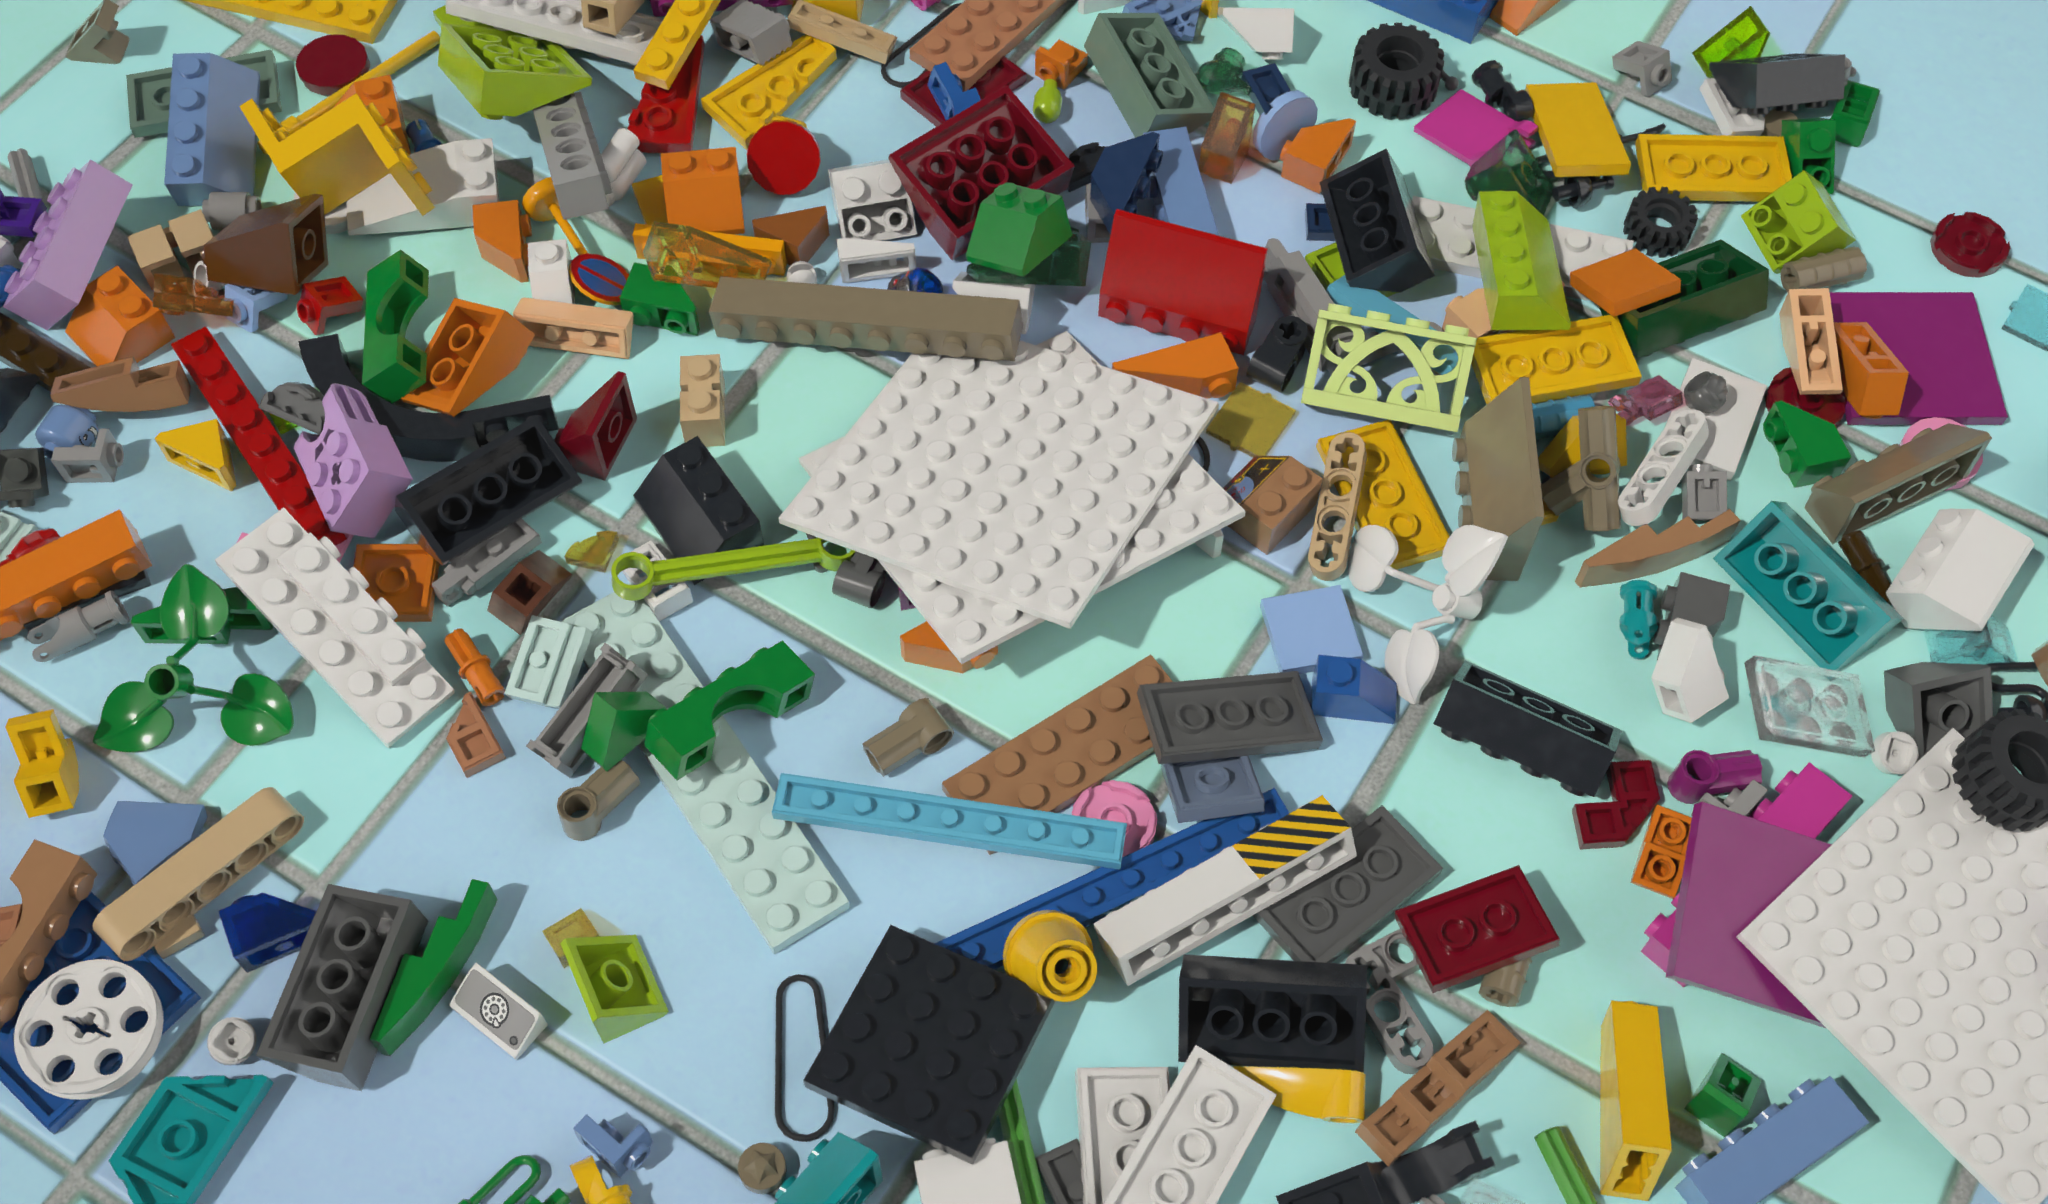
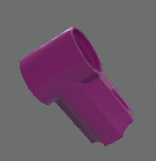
M1693 750L1687 752L1670 774L1667 782L1668 790L1678 801L1685 804H1694L1699 802L1705 793L1711 795L1732 792L1735 787L1743 791L1753 779L1762 784L1763 767L1758 754H1753L1751 750L1713 755L1702 750Z

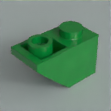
M1818 117L1782 120L1781 136H1784L1792 178L1805 170L1823 184L1828 194H1834L1836 120Z
M634 262L620 295L622 310L633 312V324L667 329L676 334L687 333L698 336L700 326L696 306L671 269Z
M1784 401L1774 402L1763 423V431L1766 439L1772 442L1779 456L1780 467L1785 474H1788L1794 488L1815 484L1826 476L1835 478L1841 475L1851 459V455L1836 426Z

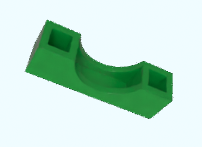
M401 249L367 271L362 384L391 404L426 383L427 353L405 339V335L413 315L428 298L429 270Z
M783 640L769 649L763 647L756 651L749 661L737 668H727L714 682L704 688L696 687L682 701L672 707H663L657 710L648 720L644 746L678 781L711 760L716 739L713 723L718 718L731 711L741 709L758 710L778 718L809 699L815 673Z

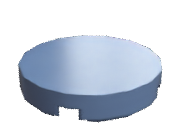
M1299 90L1289 91L1275 98L1270 104L1273 108L1268 114L1263 112L1259 116L1253 130V144L1265 158L1270 160L1279 159L1282 148L1287 140L1293 141L1301 128L1315 125L1318 112L1315 101Z

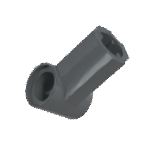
M856 551L850 561L845 560L840 565L833 581L832 592L847 600L873 608L883 591L887 571L876 558Z

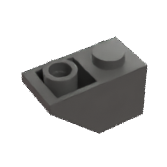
M1681 572L1674 586L1667 585L1665 587L1660 604V609L1666 610L1665 620H1659L1653 643L1659 644L1657 660L1670 623L1676 618L1706 625L1712 638L1715 636L1725 618L1730 591L1729 584Z

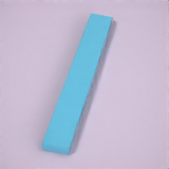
M781 773L772 809L773 819L1119 870L1121 869L1127 823L786 773Z

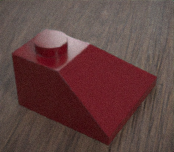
M618 371L571 414L565 427H561L556 433L554 441L578 473L605 481L637 420L626 373Z

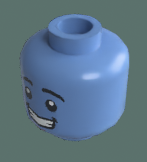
M61 404L53 406L36 430L35 436L37 442L44 447V455L51 460L54 447H73L75 445L91 447L98 436L99 428L95 423V415L88 409Z

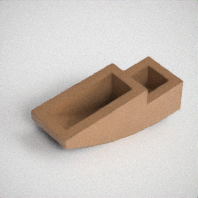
M130 357L55 377L50 396L53 402L77 408L109 412H140L162 410L188 404L191 385L179 360L140 370L135 358Z

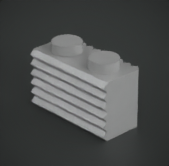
M739 0L710 20L719 46L761 65H764L765 61L769 62L771 57L775 58L776 54L780 55L782 50L786 51L787 47L791 48L792 46L789 34L790 25L787 19L781 13H774L773 10L770 11L769 9L766 10L760 4H753L748 0Z

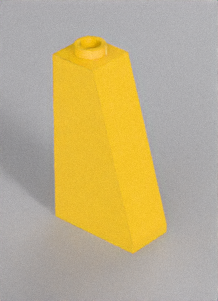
M1611 1000L1601 1025L1600 1195L1648 1201L1672 1151L1658 1006L1643 1005L1633 1001L1620 1002Z

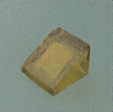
M582 908L542 931L563 968L569 966L560 944L565 938L599 936Z

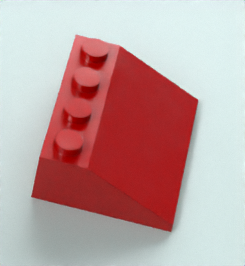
M1116 209L1099 293L1098 316L1107 318L1115 323L1122 322L1144 328L1149 332H1159L1181 338L1186 342L1221 332L1230 351L1244 355L1256 322L1268 248Z

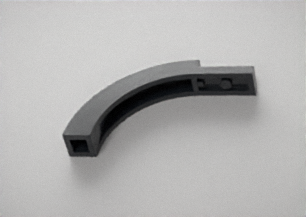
M338 334L298 341L302 360L315 389L321 392L323 396H325L331 384L334 383L359 390L366 397L378 423L387 426L402 457L421 461H458L479 449L481 445L493 441L536 415L548 432L559 430L556 412L550 395L462 411L454 417L443 413L409 410L379 398L354 377L350 371L347 353Z

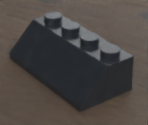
M1387 149L1319 182L1345 277L1350 287L1401 293L1435 276L1404 176Z
M536 415L398 494L395 500V512L417 544L443 566L580 485L582 479Z
M1466 660L1455 675L1433 723L1441 727V732L1453 740L1464 741L1467 739L1480 745V750L1490 757L1500 760L1504 759V757L1520 763V768L1532 776L1543 778L1546 775L1561 782L1560 786L1569 793L1577 796H1584L1586 793L1592 797H1595L1612 762L1622 733L1621 729Z
M1184 954L1179 976L1178 1062H1186L1195 1045L1228 1065L1341 1069L1364 1073L1367 965Z

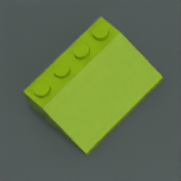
M443 23L441 25L438 66L475 110L486 119L501 120L503 116H518L592 84V77L558 43L547 40H535L521 33L509 30L502 31L494 27Z

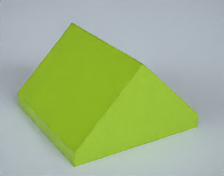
M636 935L565 938L560 943L591 1020L603 1044L662 1018L669 1012Z

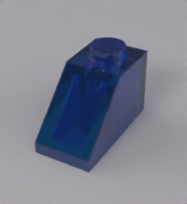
M263 892L257 895L242 896L236 899L231 906L218 911L232 955L247 973L300 951L316 914L315 910Z

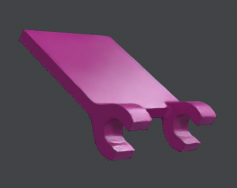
M1462 89L1458 90L1414 126L1415 133L1467 163L1473 169L1476 176L1487 184L1491 183L1499 174L1493 168L1500 163L1501 157L1493 151L1510 138L1513 145L1519 151L1527 153L1536 143L1530 137L1538 131V126L1532 121H1515Z

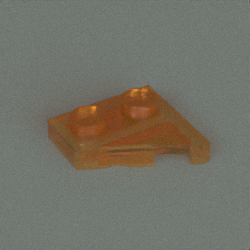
M154 273L152 307L160 308L162 313L180 316L185 315V311L232 317L234 300L218 298V291L205 286L201 281L190 277Z

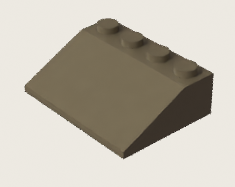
M1520 377L1464 423L1460 438H1454L1452 458L1454 462H1459L1460 469L1456 473L1455 492L1456 495H1462L1463 505L1459 507L1458 526L1475 525L1508 536L1505 546L1486 580H1519L1544 519L1529 377Z

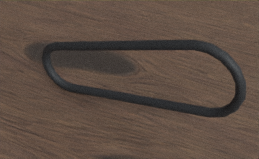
M961 3L953 4L890 55L886 64L881 66V74L886 82L896 87H905L912 82L892 80L886 73L887 65L955 10Z
M796 974L782 981L776 993L775 1118L778 1128L785 1136L794 1141L809 1142L818 1139L828 1131L834 1120L835 1105L833 1100L827 1098L828 1114L824 1125L816 1132L808 1135L796 1134L790 1131L783 1122L782 1000L783 992L789 984L802 981L812 987L815 997L821 1048L826 1041L819 985L807 975Z

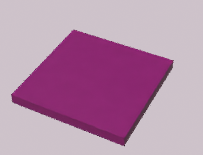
M1830 292L1833 321L1867 322L1909 372L1899 415H1884L1879 419L1865 418L1859 416L1847 400L1845 416L1848 425H1913L1919 420L1933 417L1951 419L1962 425H2003L2008 416L1973 292Z
M1705 802L1694 804L1666 977L1826 1028L1736 936L1820 857L1831 844Z

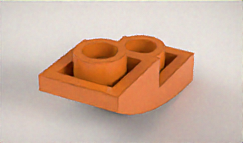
M1660 805L1654 807L1630 883L1668 898H1675L1683 874L1691 817Z

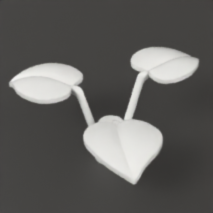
M1368 525L1362 527L1356 533L1348 557L1349 579L1356 589L1367 593L1378 590L1382 586L1387 573L1392 577L1433 591L1432 603L1442 614L1439 617L1414 623L1411 632L1403 629L1397 630L1388 642L1384 660L1387 677L1397 683V693L1409 703L1419 704L1421 694L1430 682L1439 660V644L1433 633L1424 629L1443 623L1453 624L1455 617L1470 620L1479 614L1483 599L1478 589L1495 566L1508 539L1507 535L1475 525H1464L1457 528L1448 538L1442 554L1443 566L1448 571L1445 576L1446 582L1442 585H1437L1390 566L1398 554L1399 546L1396 537L1387 528L1378 525Z

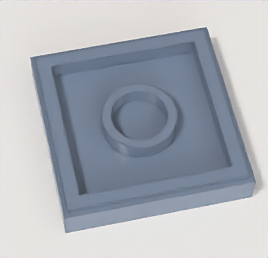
M1249 756L1161 764L1178 823L1264 811V797Z

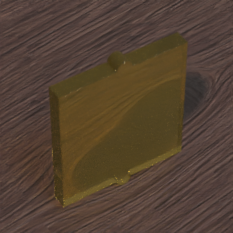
M1239 382L1207 427L1206 434L1229 445L1232 451L1239 450L1251 457L1255 455L1267 456L1294 417L1296 410L1271 398L1272 395L1270 393L1264 394Z

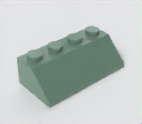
M1098 13L1085 41L1084 48L1135 138L1142 136L1144 132L1186 127L1188 134L1215 118L1217 114L1215 108L1159 13Z

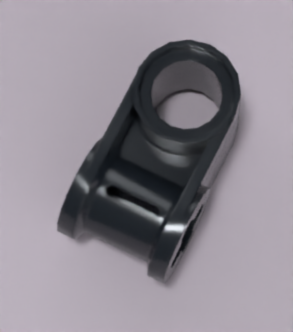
M1295 316L1279 318L1262 345L1253 354L1247 368L1246 377L1282 393L1288 386L1295 369L1304 356L1305 347L1303 343L1308 334L1305 322Z

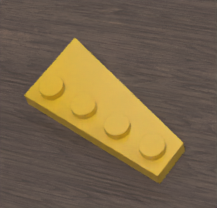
M805 34L793 41L791 48L787 47L786 51L782 50L780 55L776 54L775 58L771 57L769 62L765 61L764 65L756 64L701 98L702 108L747 150L751 138L762 125L769 123L774 116H781L837 59L836 48L830 43Z

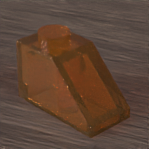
M1224 92L1220 93L1201 146L1200 173L1232 184L1249 153L1256 104Z

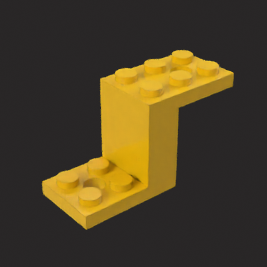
M357 93L291 135L287 131H278L277 129L282 126L271 110L267 107L262 111L252 98L239 106L278 172L300 198L315 193L323 195L324 215L389 173H391L422 216L435 208L427 196L433 190L419 171L415 174L412 173L418 167L407 151L402 148L403 144L388 125L380 126L386 121L373 103L366 106Z

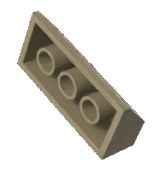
M1950 423L1935 430L1931 428L1924 429L1915 435L1910 442L1902 446L1893 444L1871 461H1857L1845 473L1835 478L1826 476L1812 486V493L1804 508L1830 542L1835 544L1841 541V538L1846 534L1866 529L1967 478L1992 437L1986 431Z

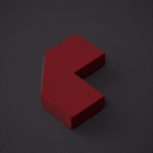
M1651 760L1611 762L1606 774L1613 802L1580 803L1573 806L1572 815L1580 850L1623 847L1660 800Z

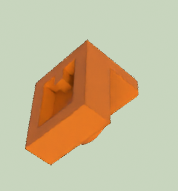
M1060 39L1049 50L1039 47L1035 52V75L1043 81L1047 79L1055 80L1058 84L1057 87L1063 90L1069 86L1088 64L1087 53Z

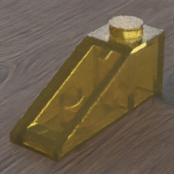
M656 221L653 222L643 250L653 280L717 288L720 277L766 280L772 265L769 258L691 226Z

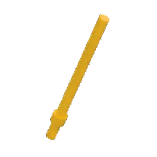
M434 30L296 118L294 116L288 117L280 123L282 127L277 130L287 131L290 135L331 110L354 82L392 75L439 45L440 36ZM259 140L257 142L259 148L264 154H268Z

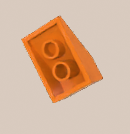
M454 298L424 351L427 353L426 383L400 398V400L454 417L518 367L535 334L506 310Z

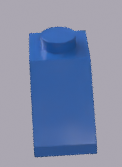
M1318 654L1311 689V708L1314 716L1388 724L1395 723L1396 682L1362 659Z

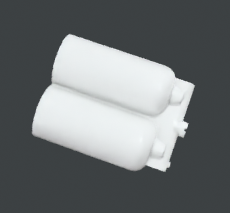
M624 128L616 131L601 153L612 193L605 195L608 207L612 206L614 201L621 200L631 187V183L635 181L647 162L644 154L637 150L640 144L637 136Z

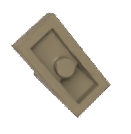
M103 0L75 31L65 57L71 61L119 64L130 41L128 36L116 30L118 21L114 20L119 5L110 0Z

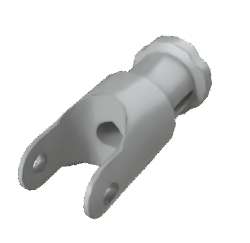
M108 591L105 593V598L84 608L76 606L31 629L27 634L29 642L33 644L44 643L34 649L32 656L38 662L49 661L95 640L98 633L118 623L122 625L129 623L130 619L116 593ZM37 633H42L39 637L34 636ZM41 653H48L46 656H40Z

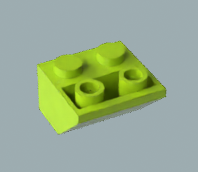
M1805 170L1740 215L1770 268L1776 274L1781 272L1784 263L1799 260L1804 256L1808 258L1816 256L1818 253L1833 252L1837 248L1844 249L1856 241V238L1823 184Z

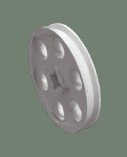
M107 959L81 961L62 968L45 979L31 993L20 1011L14 1032V1048L18 1063L24 1073L46 1092L61 1098L71 1100L92 1099L116 1091L134 1079L153 1057L163 1031L164 1021L161 1001L152 985L138 971L124 963ZM115 977H125L126 986L123 992L116 997L105 998L103 989L107 982ZM68 984H78L79 993L75 1000L67 1005L57 1004L56 998L61 988ZM146 1011L148 1013V1021L144 1028L134 1033L126 1032L125 1023L128 1017L134 1012ZM69 1020L75 1021L80 1025H92L95 1023L103 1033L110 1037H105L97 1032L94 1034L91 1032L83 1034ZM52 1025L53 1035L49 1042L39 1047H32L30 1039L33 1032L40 1026ZM111 1053H121L123 1061L120 1068L110 1075H102L99 1070L102 1060ZM63 1060H73L75 1063L73 1074L63 1082H53L52 1072L54 1067Z

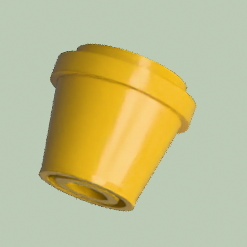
M1042 910L1031 913L1013 927L1006 939L1003 949V965L1006 975L1026 983L1036 993L1046 998L1054 999L1055 1002H1070L1084 996L1093 986L1097 975V962L1094 956L1093 944L1087 930L1070 915L1056 910ZM1061 959H1067L1068 967L1066 971L1057 974L1055 972L1056 963Z

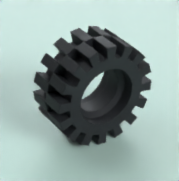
M1650 187L1647 193L1644 190L1639 192L1638 196L1633 198L1623 224L1625 225L1623 228L1624 235L1628 234L1627 240L1637 242L1635 248L1639 251L1643 248L1648 249L1646 255L1651 257L1654 251L1658 252L1659 258H1665L1667 252L1674 256L1677 255L1679 250L1683 251L1691 238L1698 220V215L1695 214L1697 210L1695 205L1688 206L1690 199L1687 196L1682 199L1678 198L1680 192L1674 190L1673 194L1667 193L1668 187H1661L1660 192H1657L1655 187ZM1657 217L1664 219L1672 227L1658 226L1648 218Z

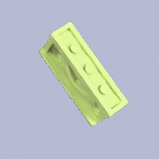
M1331 303L1328 304L1327 311L1319 309L1301 403L1458 432L1461 410L1477 338L1468 336V328L1446 325L1445 331L1441 332L1430 330V321L1407 317L1405 325L1390 322L1391 314L1367 310L1366 318L1351 315L1352 307ZM1336 326L1348 327L1353 332V338L1350 342L1345 343L1338 338L1340 347L1344 351L1349 352L1344 359L1333 354L1326 343L1327 334ZM1361 326L1388 331L1377 334L1365 341V334ZM1405 334L1431 339L1425 342L1420 351ZM1394 343L1408 357L1418 376L1409 377L1398 382L1389 392L1386 402L1378 401L1377 386L1373 377L1368 371L1357 364L1372 352ZM1438 345H1449L1457 353V365L1447 374L1433 375L1431 368L1441 366L1447 359V357L1442 360L1436 359L1433 355V350ZM1320 354L1338 365L1328 379L1324 390L1314 389ZM1350 371L1357 373L1365 380L1366 388L1360 393L1351 391L1350 384L1356 379L1347 376ZM1456 379L1449 414L1440 412V400L1436 383ZM1422 384L1423 390H1413L1417 394L1414 402L1407 403L1403 400L1402 391L1405 387Z

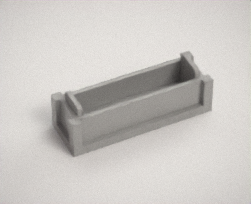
M606 643L600 649L602 651L601 655L536 740H530L526 745L527 748L545 759L550 765L571 778L587 757V754H585L581 747L594 693L636 692L648 676L634 662L624 658Z

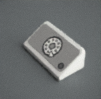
M475 963L468 971L449 1003V1006L515 1060L524 1053L548 1026L539 1011L478 963Z

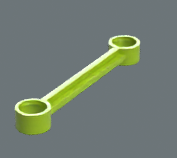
M817 537L815 539L650 561L643 554L629 552L620 555L613 562L611 584L614 592L619 597L629 601H636L645 598L651 592L653 586L817 562L827 570L838 571L842 562L845 560L850 561L856 551L851 550L842 556L829 554L822 546L827 541ZM637 568L645 572L648 578L638 585H628L620 581L618 575L625 569Z

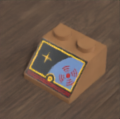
M1255 455L1223 487L1245 510V517L1229 524L1228 527L1268 555L1317 505L1323 478L1292 456Z

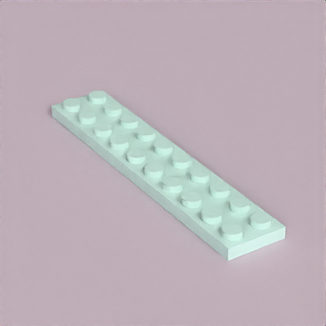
M613 592L560 621L576 627H586L592 632L583 659V663L588 670L601 655L602 651L600 649L606 643L648 674L636 692L647 691L668 708L682 701L692 689L696 687L704 688L644 598L629 601L622 599ZM721 716L713 723L716 739L711 760L678 781L644 746V739L638 744V747L774 955L850 908L849 900L796 822L773 819L772 809L776 793L724 716Z

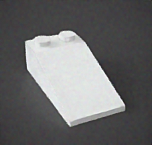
M492 138L452 141L409 154L418 167L412 173L415 174L419 171L433 190L427 196L435 208L422 216L391 173L347 200L348 234L353 236L472 227V205L500 202Z

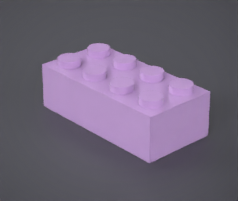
M91 159L80 170L74 167L65 178L63 184L58 182L47 198V202L52 204L48 213L44 211L33 227V231L38 233L35 241H29L19 256V261L24 263L20 272L15 271L4 288V291L9 293L3 307L46 331L75 308L82 298L133 184Z

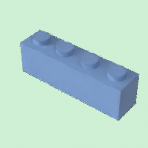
M1179 127L1151 131L1160 134L1158 150L1163 151V158L1158 172H1151L1149 176L1151 180L1147 198H1153L1155 203L1153 205V219L1219 236L1187 128Z
M1831 1076L1817 1085L1811 1079H1808L1788 1094L1793 1101L1782 1110L1776 1103L1772 1104L1753 1119L1757 1127L1745 1134L1741 1128L1736 1129L1718 1143L1722 1152L1712 1159H1709L1704 1152L1684 1166L1682 1170L1686 1177L1675 1188L1687 1204H1758L1866 1126L1869 1121Z

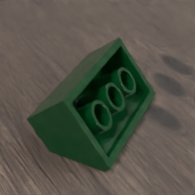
M1718 240L1658 263L1681 279L1680 293L1618 315L1617 317L1634 357L1637 359L1646 357L1653 352L1674 344H1681L1687 339L1706 332L1715 331L1719 327L1737 320L1746 319L1750 315L1766 310L1769 269L1725 241ZM1599 307L1602 316L1611 315Z

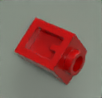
M345 276L303 283L300 300L297 302V313L300 320L307 324L314 335L324 334L327 318L360 312L364 299Z

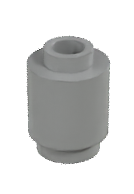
M210 192L208 200L204 199L202 203V212L207 222H210L213 230H223L239 216L262 209L260 197L251 196L249 192Z

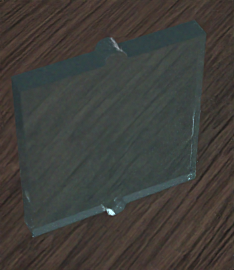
M2027 284L2018 300L2013 301L2009 306L2011 312L2001 329L2048 352V293Z

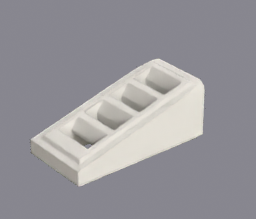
M854 238L836 239L842 283L888 278L896 275L903 276L905 274H899L911 270L909 275L917 273L914 243ZM896 258H904V261L896 260Z
M651 540L631 551L643 554L646 557L650 555V561L666 559ZM628 568L622 571L630 583L633 582L634 585H638L648 578L647 575L640 578L639 574L643 573V571L637 568ZM685 581L653 586L651 592L644 598L659 622L693 603L690 588ZM669 585L672 586L671 589L665 591L657 597L654 595L655 593L664 589L665 587Z

